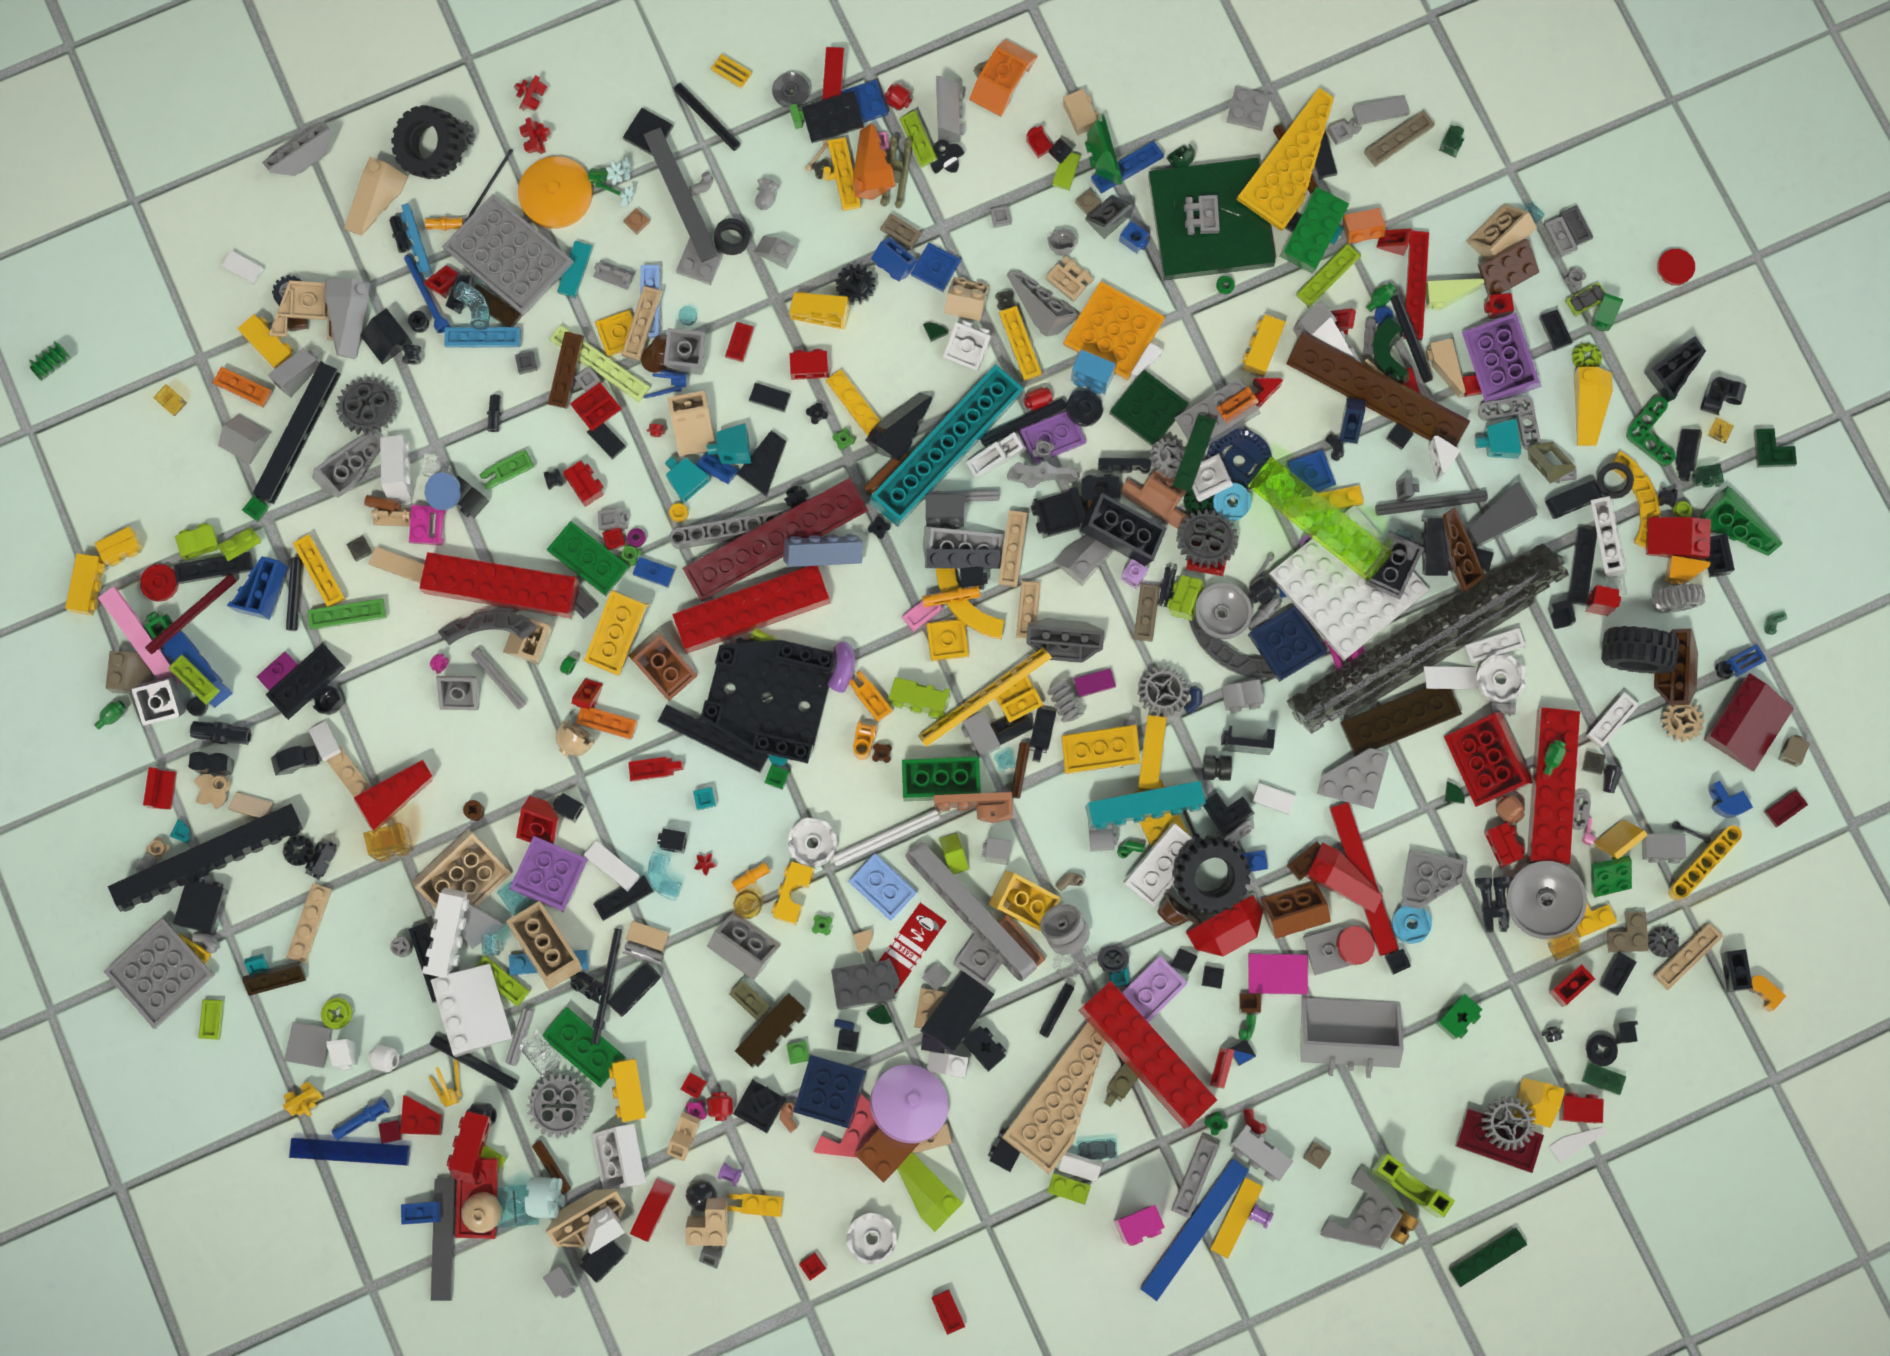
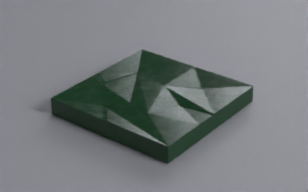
M1259 158L1149 171L1148 180L1163 281L1274 267L1275 257L1269 222L1236 200L1260 168ZM1217 195L1219 233L1200 234V227H1195V234L1188 235L1187 228H1185V221L1187 220L1186 212H1184L1185 198L1192 197L1193 203H1198L1199 196ZM1194 211V219H1199V211Z

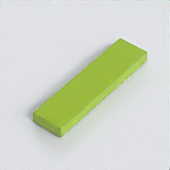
M1347 243L1296 296L1310 308L1360 259L1361 255Z

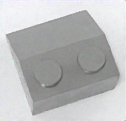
M668 328L664 365L682 373L702 375L706 340L705 332Z

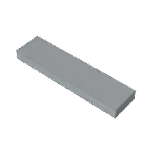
M1204 1137L1200 1138L1171 1211L1190 1219L1220 1144Z

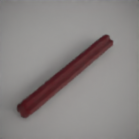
M230 574L152 640L145 649L150 654L155 653L236 583L234 576Z

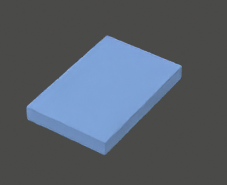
M875 853L848 881L890 921L917 894V891Z

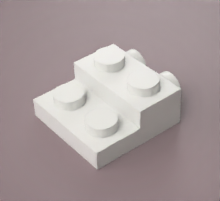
M968 321L956 322L943 358L978 371L993 335L989 334L990 330L979 327V329L973 328L972 323Z

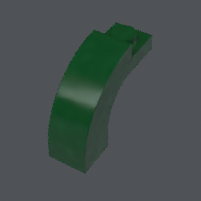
M1388 317L1380 325L1374 336L1373 354L1375 365L1386 376L1390 374L1395 381L1405 384L1409 381V371L1395 361L1390 354L1392 347L1403 337V328Z

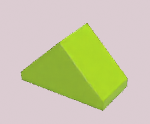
M955 833L939 838L948 869L954 875L969 870L958 834Z

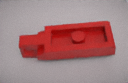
M667 757L628 762L631 782L673 776V771L683 770L682 761L672 762V758Z

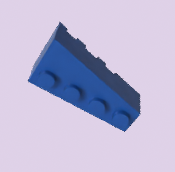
M182 630L163 645L162 651L168 658L172 657L176 661L183 655L220 690L209 702L214 708L233 694L222 683L223 680L215 673L206 659L199 655V650Z

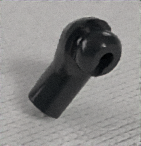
M1329 434L1325 441L1333 447L1331 458L1334 461H1339L1344 456L1343 444L1335 436Z

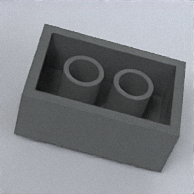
M889 960L831 969L838 1010L896 1001Z

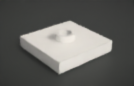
M1219 454L1201 463L1192 488L1199 502L1233 486Z

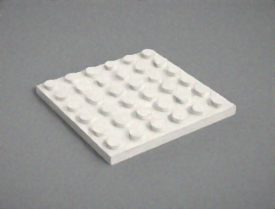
M1355 505L1269 573L1270 578L1343 661L1430 591L1414 572L1400 600L1365 584L1385 539Z

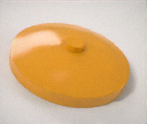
M559 156L543 158L533 163L522 175L518 187L519 202L526 216L537 225L551 229L568 227L579 221L588 211L593 196L592 184L583 167L569 158Z

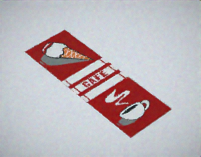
M919 903L878 961H890L895 994L947 922L922 903Z

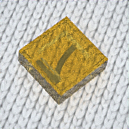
M1716 418L1708 436L1725 444L1734 426Z

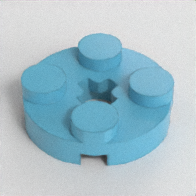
M1232 483L1233 486L1214 495L1213 506L1218 515L1223 513L1222 518L1229 517V521H1236L1248 513L1252 501L1245 487L1238 483ZM1231 496H1234V499L1238 501L1234 504V507H1230V504L1227 503Z
M1402 906L1393 915L1392 930L1395 936L1403 943H1419L1428 936L1431 930V917L1423 908L1415 909ZM1408 919L1417 922L1414 929L1407 927Z

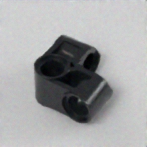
M1723 377L1715 378L1707 387L1700 410L1719 416L1723 401L1733 405H1741L1747 385ZM1714 384H1718L1721 387V391L1716 390Z

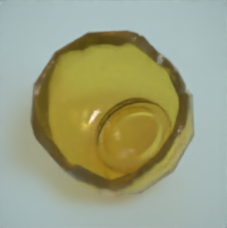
M746 888L735 896L733 907L736 914L741 918L752 919L761 912L764 900L760 892L755 889Z

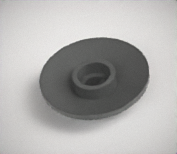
M785 73L774 81L772 94L779 105L790 108L789 105L797 104L799 106L805 102L809 94V87L807 81L801 75ZM793 91L794 94L789 95L788 92Z

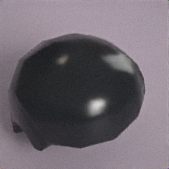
M332 686L324 687L313 697L315 703L313 708L323 715L337 713L343 701L341 692Z
M700 1179L693 1181L687 1187L685 1196L688 1204L694 1210L705 1212L707 1198H717V1192L709 1181Z

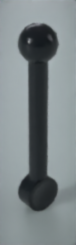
M1184 810V816L1193 833L1192 838L1195 840L1200 835L1196 833L1187 811Z
M1677 821L1672 824L1675 830H1683L1702 839L1707 844L1711 842L1709 836H1703L1687 829Z

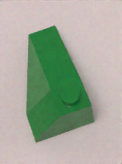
M1726 486L1712 499L1699 517L1711 520L1710 530L1712 532L1727 534L1729 539L1740 541L1746 544L1747 547L1767 556L1783 544L1747 502L1729 486Z

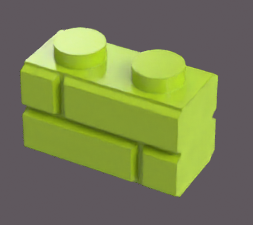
M1181 575L1179 581H1175L1173 587L1175 593L1173 598L1169 599L1167 605L1173 617L1190 621L1194 619L1196 601L1205 587L1201 579Z

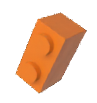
M1380 208L1343 216L1342 227L1344 228L1348 244L1385 236L1386 224Z

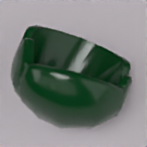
M1189 144V148L1183 145L1169 154L1166 159L1174 168L1186 167L1192 164L1196 157V152L1191 144Z

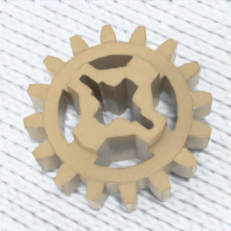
M1690 702V705H1668L1666 707L1668 712L1664 711L1662 713L1665 719H1662L1661 723L1666 725L1662 730L1669 731L1667 737L1673 735V741L1680 738L1681 742H1685L1686 738L1691 741L1693 736L1697 737L1700 735L1698 731L1704 728L1700 724L1705 722V719H1700L1703 712L1696 711L1699 707L1698 705L1692 707V702ZM1677 709H1683L1680 713H1673ZM1680 718H1684V720H1683V722L1685 723L1684 725L1681 724V723H1682V720H1680ZM1685 729L1692 730L1689 733H1683Z

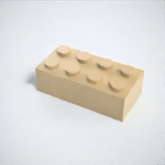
M540 901L506 921L511 933L548 990L583 970L578 958Z

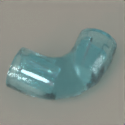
M462 281L459 282L455 287L453 297L466 304L470 309V325L478 330L487 329L490 322V313L485 298L471 285Z
M652 852L647 871L649 882L658 894L676 901L680 894L682 883L672 880L667 874V867L671 858Z

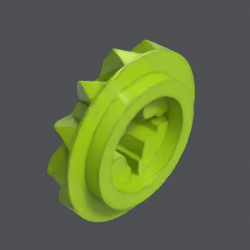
M1590 342L1581 343L1573 350V364L1576 368L1599 367L1603 359L1602 351L1597 348V345L1590 344ZM1592 352L1590 356L1591 359L1585 360V362H1583L1585 357L1584 354Z
M341 998L328 1000L321 1010L323 1023L328 1028L336 1030L346 1027L351 1021L353 1014L351 1005ZM338 1009H341L340 1013L344 1017H337L336 1019H334L335 1015L332 1014L330 1010L337 1011Z

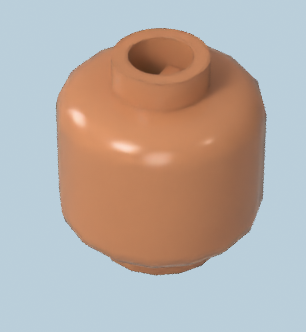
M1503 796L1497 801L1496 813L1505 823L1517 824L1525 816V807L1515 796Z

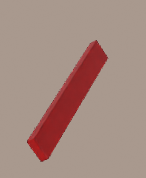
M1349 802L1331 807L1329 810L1345 857L1378 890ZM1382 900L1375 913L1364 909L1379 956L1399 951Z

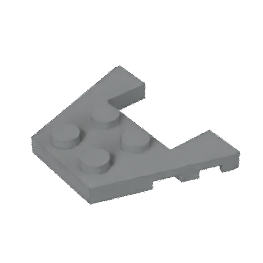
M1360 1168L1351 1184L1368 1194L1347 1229L1329 1219L1320 1235L1328 1239L1351 1242L1382 1250L1403 1215L1367 1173Z

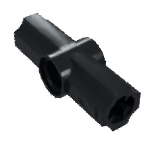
M193 721L190 726V737L194 739L210 740L219 744L235 743L249 745L251 741V729L247 727L231 726L223 722L206 723Z

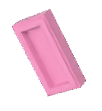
M922 600L904 614L902 619L915 632L942 611L943 607L942 605H935L924 608Z

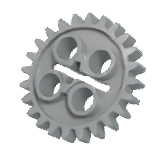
M559 1073L556 1079L551 1074L550 1081L544 1077L543 1085L538 1082L536 1083L538 1090L531 1089L534 1096H528L532 1103L526 1106L532 1108V1110L527 1115L534 1116L530 1122H537L534 1127L535 1129L542 1127L541 1134L548 1131V1137H552L555 1133L556 1138L559 1139L562 1133L567 1138L568 1131L574 1135V1128L581 1130L580 1123H587L584 1116H590L586 1109L592 1108V1106L586 1104V1102L591 1097L584 1096L588 1090H581L584 1085L583 1083L576 1085L577 1078L570 1081V1075H566L565 1079H563L562 1074ZM552 1090L554 1092L553 1100L546 1101V1092ZM568 1091L574 1093V1098L570 1102H567L564 1097ZM560 1101L564 1105L576 1104V1108H560L558 1111L557 1108L552 1107L542 1108V1104H558ZM551 1110L554 1116L551 1121L547 1122L544 1119V1114ZM572 1111L573 1119L566 1122L564 1119L565 1112Z

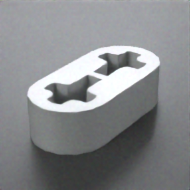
M1584 793L1577 794L1574 799V830H1582L1588 824L1591 799ZM1583 798V802H1586V804L1579 810L1580 804L1577 801ZM1578 814H1580V820L1583 821L1579 826H1577V822H1574Z

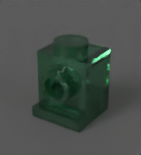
M1450 125L1439 151L1456 158L1465 139L1462 137L1464 129L1460 126Z
M1721 464L1697 467L1692 474L1693 484L1703 486V488L1714 485L1715 487H1720L1724 483Z

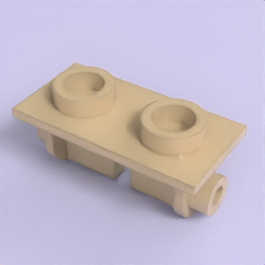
M374 508L371 511V517H374L373 525L410 527L411 508H401L397 512Z

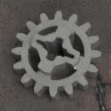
M1162 438L1152 445L1153 448L1149 451L1152 456L1149 459L1154 462L1151 466L1157 467L1156 473L1161 471L1162 477L1167 475L1168 479L1176 477L1185 450H1181L1182 444L1176 445L1175 439L1170 442L1169 438L1165 440Z

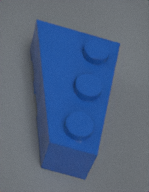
M262 556L249 573V578L245 584L239 587L237 595L232 602L229 601L227 606L235 612L270 620L288 567L279 560Z

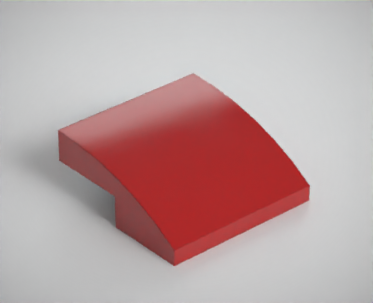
M601 382L570 403L591 432L622 410Z

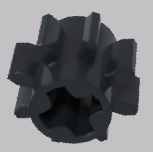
M792 486L786 491L787 497L784 500L788 506L793 508L806 501L809 495L802 486Z

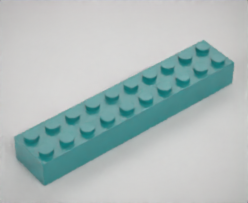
M995 364L874 492L869 503L895 526L899 527L926 498V495L933 491L1020 398L1024 388Z

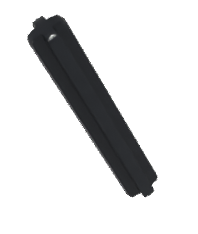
M299 557L291 558L286 619L287 631H297L302 571V560Z

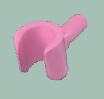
M1591 817L1588 819L1586 831L1582 837V842L1589 846L1594 843L1596 836L1590 834L1592 826Z

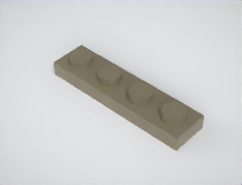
M1423 110L1365 150L1364 154L1373 166L1377 167L1434 128L1435 123Z

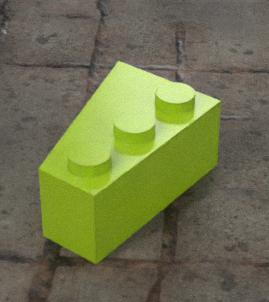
M895 677L888 700L889 703H892L891 706L899 709H902V707L910 708V711L913 713L921 714V712H924L930 718L939 719V717L943 718L945 716L950 700V689L944 688V691L934 689L933 685L928 684V686H924L915 681Z

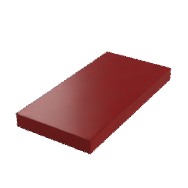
M480 1157L482 1162L481 1165L477 1166L475 1177L478 1178L476 1184L457 1180L455 1238H496V1227L485 1233L473 1232L464 1225L461 1214L465 1201L475 1193L488 1192L496 1198L498 1197L499 1158Z

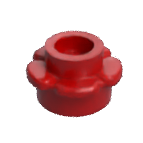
M649 424L647 432H650L651 437H661V434H665L664 425Z

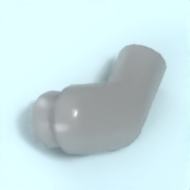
M709 172L702 173V179L698 185L690 186L692 195L709 190L713 182V177Z
M193 933V942L204 943L208 953H215L217 951L218 941L212 934Z

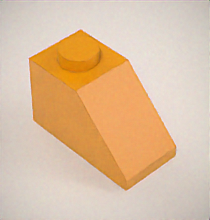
M1672 555L1667 562L1665 582L1670 583L1672 586L1684 585L1705 571L1711 562Z

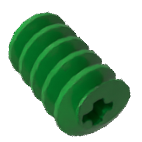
M56 341L53 342L55 348L47 346L48 353L43 350L41 351L42 358L35 355L36 362L31 359L29 360L30 369L40 381L43 380L41 374L48 377V370L51 372L55 371L53 365L60 368V361L66 363V356L71 358L61 344Z

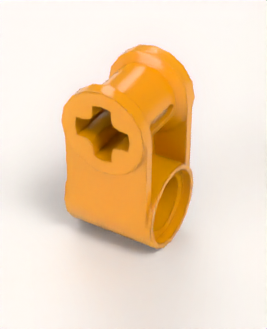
M858 721L853 744V752L857 759L864 760L870 756L876 736L877 724L872 726ZM859 746H866L867 751L859 753L857 748Z

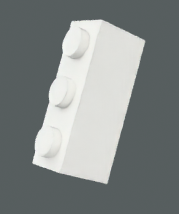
M634 1124L618 1126L592 1134L602 1189L620 1190L646 1183Z

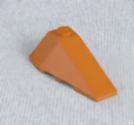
M869 124L859 132L853 175L855 197L874 200L895 187L893 168L886 161L885 157L887 154L880 147L881 140L874 124Z

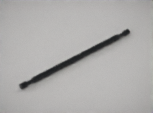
M512 149L508 151L507 156L503 159L502 163L500 164L495 174L489 181L488 185L482 192L481 196L475 203L474 207L470 211L469 216L465 219L464 223L476 211L477 207L483 200L489 188L491 187L496 177L502 170L503 166L507 162L508 157L512 154Z

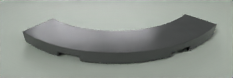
M490 610L471 614L470 617L461 621L458 619L439 630L438 633L448 645H451L469 634L492 629L508 631L523 640L534 632L537 627L522 615L512 614L510 611Z
M1194 616L1192 621L1188 620L1193 635L1201 648L1222 667L1247 677H1276L1263 658L1239 654L1220 639L1212 637L1203 631L1196 620V616Z

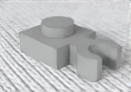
M1352 119L1349 124L1341 121L1328 127L1327 132L1335 145L1350 140L1353 134L1356 135L1361 131L1362 127L1355 128L1353 126L1356 123L1355 119Z

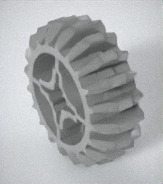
M1691 583L1656 591L1652 595V603L1656 612L1673 613L1701 606L1705 603L1706 596L1702 585Z
M1162 665L1159 671L1153 667V674L1150 671H1146L1145 674L1148 678L1142 676L1141 681L1143 683L1138 684V688L1143 689L1137 692V695L1143 696L1139 699V702L1146 701L1143 708L1150 707L1149 714H1152L1153 710L1157 711V717L1160 715V712H1163V717H1167V711H1169L1171 716L1175 714L1174 709L1180 712L1181 707L1179 705L1185 706L1186 702L1184 700L1189 698L1187 694H1184L1189 692V688L1183 687L1187 685L1188 681H1181L1184 677L1183 674L1176 676L1177 669L1173 673L1170 672V666L1167 667L1166 671H1164ZM1156 678H1168L1164 683L1153 682ZM1172 682L1178 687L1179 697L1174 695L1175 693L1170 688ZM1168 684L1166 693L1159 698L1160 691ZM1148 686L1156 693L1154 701L1148 695ZM1162 700L1174 701L1170 705H1159Z
M1505 1096L1501 1097V1103L1499 1100L1494 1099L1495 1107L1492 1104H1488L1487 1107L1490 1112L1483 1111V1114L1488 1116V1118L1481 1119V1122H1487V1126L1482 1127V1130L1488 1129L1489 1131L1485 1134V1137H1493L1490 1140L1491 1144L1498 1141L1497 1148H1501L1504 1144V1150H1509L1510 1145L1512 1150H1517V1144L1520 1148L1524 1147L1522 1140L1529 1143L1530 1139L1527 1135L1534 1136V1132L1530 1131V1128H1536L1535 1124L1530 1123V1121L1536 1119L1535 1116L1529 1117L1528 1115L1533 1110L1529 1109L1526 1111L1525 1108L1528 1104L1523 1103L1520 1106L1521 1099L1517 1098L1514 1102L1513 1096H1509L1508 1101ZM1508 1107L1516 1109L1522 1118H1515ZM1502 1108L1501 1120L1494 1123L1495 1114ZM1506 1118L1512 1122L1517 1121V1123L1510 1125L1511 1128L1505 1125L1500 1126V1124L1507 1121ZM1524 1123L1522 1133L1515 1139L1516 1127ZM1495 1129H1503L1509 1140L1502 1138Z

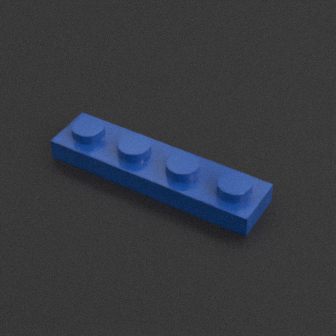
M1154 141L1118 161L1122 182L1164 158L1162 151ZM1097 174L1091 177L1092 183L1101 194L1117 185Z

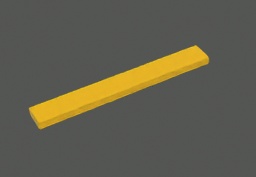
M1042 647L923 731L918 737L927 747L1052 657Z

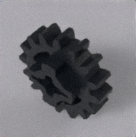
M851 264L849 270L844 267V273H838L840 279L835 281L838 285L836 286V291L840 292L839 296H847L848 301L851 300L852 305L855 304V301H858L861 305L863 299L868 302V295L873 297L872 290H876V285L873 284L876 281L875 277H872V271L867 272L866 266L860 269V264H857L856 268H853ZM853 279H855V282H857L858 290H856V287L853 284Z

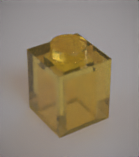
M1573 933L1547 943L1555 962L1580 951L1579 947L1581 946L1578 937L1574 936Z

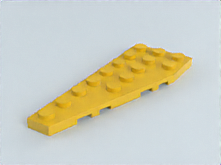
M1318 88L1236 199L1280 231L1284 230L1304 202L1325 126L1334 101V97L1321 88Z

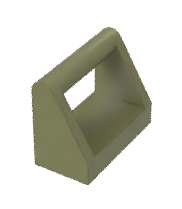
M1554 442L1534 444L1527 448L1528 460L1550 484L1576 468ZM1552 451L1563 465L1553 466L1544 454Z

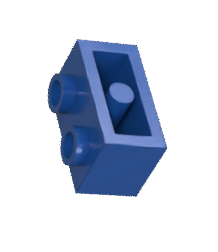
M890 237L880 242L871 257L878 267L884 269L890 274L891 278L898 282L909 276L917 262L915 257Z

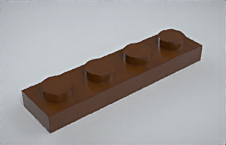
M566 331L564 333L548 400V405L568 408L584 341L583 335Z

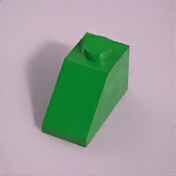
M1605 293L1597 305L1590 326L1595 327L1598 331H1609L1613 326L1623 299Z

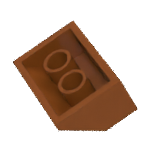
M1315 882L1260 898L1269 928L1275 939L1331 922L1328 903Z

